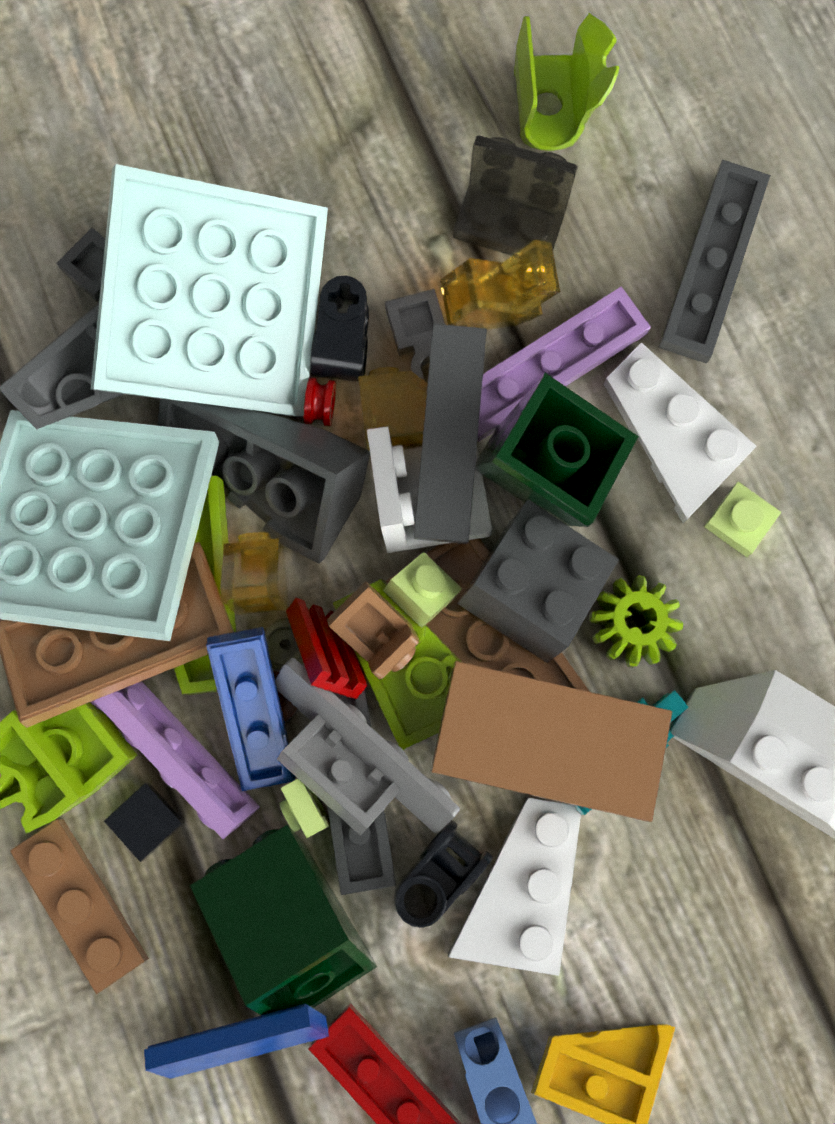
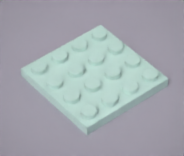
M115 164L112 168L91 389L304 417L305 393L310 377L311 349L315 331L328 208Z
M10 410L0 441V619L170 641L219 446V440L215 432L72 416L36 430L20 411Z

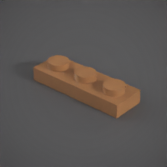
M64 819L55 820L10 850L96 995L149 959Z

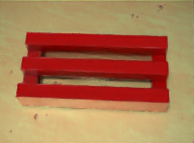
M295 598L287 608L286 613L311 685L357 699L368 685L353 648L328 626L327 619L334 611L330 610L325 616L321 606L313 604L308 610L305 600Z

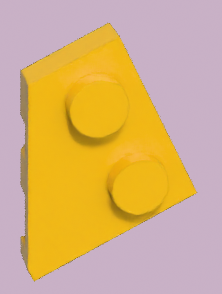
M656 1024L549 1036L531 1093L605 1124H648L675 1027L668 1024Z

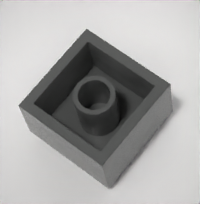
M527 499L509 521L457 604L548 663L569 647L619 559Z

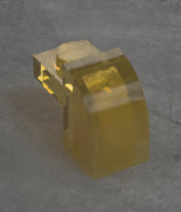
M534 240L504 262L469 258L440 279L447 325L486 328L487 330L516 326L543 315L541 304L561 292L551 242Z

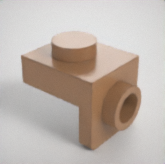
M366 581L327 619L328 626L368 662L371 672L378 679L384 678L390 671L396 672L402 669L412 659L416 651L415 646L419 643V638L412 624Z

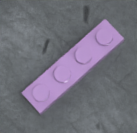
M622 286L483 374L478 442L495 431L545 373L564 386H567L648 334L651 326Z
M142 681L90 702L96 708L102 710L122 731L125 740L144 754L158 769L163 781L176 789L196 810L202 823L215 830L222 839L245 823L260 808L246 791H242L241 786Z

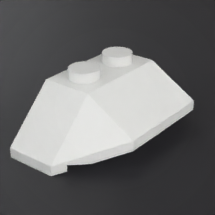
M777 670L695 688L686 702L689 708L676 718L670 729L674 735L673 738L835 839V706Z

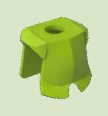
M588 13L578 27L572 55L533 56L530 17H523L516 45L514 77L516 79L520 138L524 144L531 148L554 151L573 146L579 140L585 129V124L595 109L603 104L614 86L620 68L616 65L607 68L606 58L616 44L617 39L610 28L594 15ZM542 93H552L557 96L562 105L560 111L550 116L539 113L536 110L537 96Z

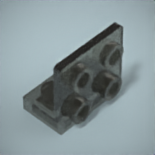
M479 135L476 136L472 149L469 186L454 227L453 238L548 267L566 213L578 166L567 162L564 157L556 153L530 151L517 147L512 141L502 137L487 138Z

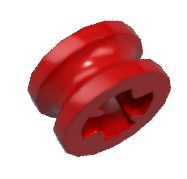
M310 377L308 379L304 402L305 424L311 425L314 420H321L324 426H332L336 402V380H328L327 384L322 385L317 382V378Z

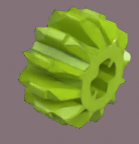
M638 575L634 579L631 588L626 581L619 578L612 584L614 595L602 591L596 599L599 605L606 611H593L590 614L589 620L594 624L605 625V629L596 633L593 636V640L596 644L602 643L607 639L613 642V645L606 654L609 660L616 659L623 650H626L625 661L627 667L634 668L638 666L641 654L650 665L658 663L660 661L658 648L671 652L677 646L675 640L667 632L673 633L683 629L682 621L668 618L669 613L680 607L679 601L674 599L663 604L660 597L665 593V584L658 583L650 592H647L645 576ZM632 614L634 616L643 614L647 624L640 629L638 627L629 629L625 620Z

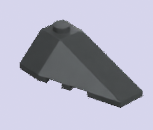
M99 302L0 385V391L36 430L124 395L122 393L91 389Z
M160 399L157 426L215 432L219 440V446L212 475L218 476L223 480L224 486L230 491L227 498L239 509L246 505L266 523L262 530L274 541L318 564L325 559L361 497L370 457L369 450L327 430L260 411Z

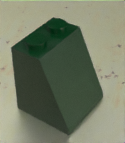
M545 373L495 429L475 463V470L523 502L529 499L566 525L589 527L596 519L639 436Z
M288 824L280 829L264 832L254 840L252 847L233 859H224L213 864L206 870L203 878L190 885L245 1006L260 1015L302 1004L315 1008L377 967L307 846Z

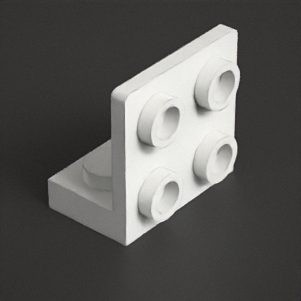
M388 426L368 429L367 435L380 526L387 553L448 544L449 542L414 539L422 447L403 450L402 445L392 446ZM478 449L476 451V461L479 458ZM475 470L469 540L492 535V525L483 476L477 470Z

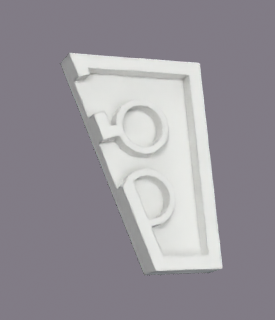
M640 343L604 382L605 388L629 430L639 436L638 440L652 463L650 467L659 483L663 482L676 505L674 509L682 523L702 505L757 447L643 343Z
M525 798L496 856L497 859L482 889L479 890L471 906V911L448 953V957L559 976L581 814L573 805Z

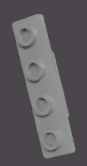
M290 658L283 665L275 680L277 690L311 722L282 750L277 760L360 836L394 797L434 833H439L457 815L460 808L451 800L447 789L439 782L424 776L409 762L408 756L401 747L391 741H386L367 724V720L360 710L351 704L344 703L333 692L312 686L305 666L300 664L295 658Z

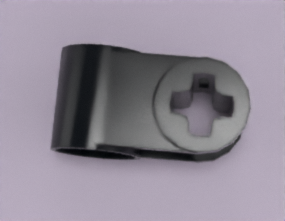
M347 275L336 276L329 280L322 288L317 329L314 332L310 366L312 377L364 381L368 352L369 307L367 305L366 290L356 278ZM344 301H352L353 304L349 305L347 313L338 312V309L342 308Z
M451 820L433 838L420 854V859L395 889L394 902L397 913L405 923L412 927L424 928L436 923L459 895L467 891L493 859V856L488 851L481 853L457 832L458 824L454 820ZM447 847L465 861V866H462L447 852ZM419 883L426 884L434 892V905L426 914L413 915L404 906V895L411 886Z

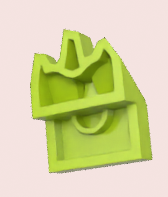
M90 702L30 727H25L19 722L16 710L11 711L0 722V809L14 802L23 803L25 811L21 818V823L25 832L29 833L54 821L85 801L138 755L107 715Z

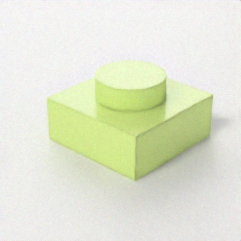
M737 482L704 527L742 555L748 557L754 552L781 514V511L740 482Z
M423 551L395 575L383 591L423 628L457 596L462 588Z
M299 779L281 788L286 799L279 803L280 808L294 832L302 829L306 838H309L330 826L329 816L319 797Z

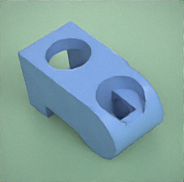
M495 1017L454 1032L466 1070L465 1077L481 1124H537L497 1018Z

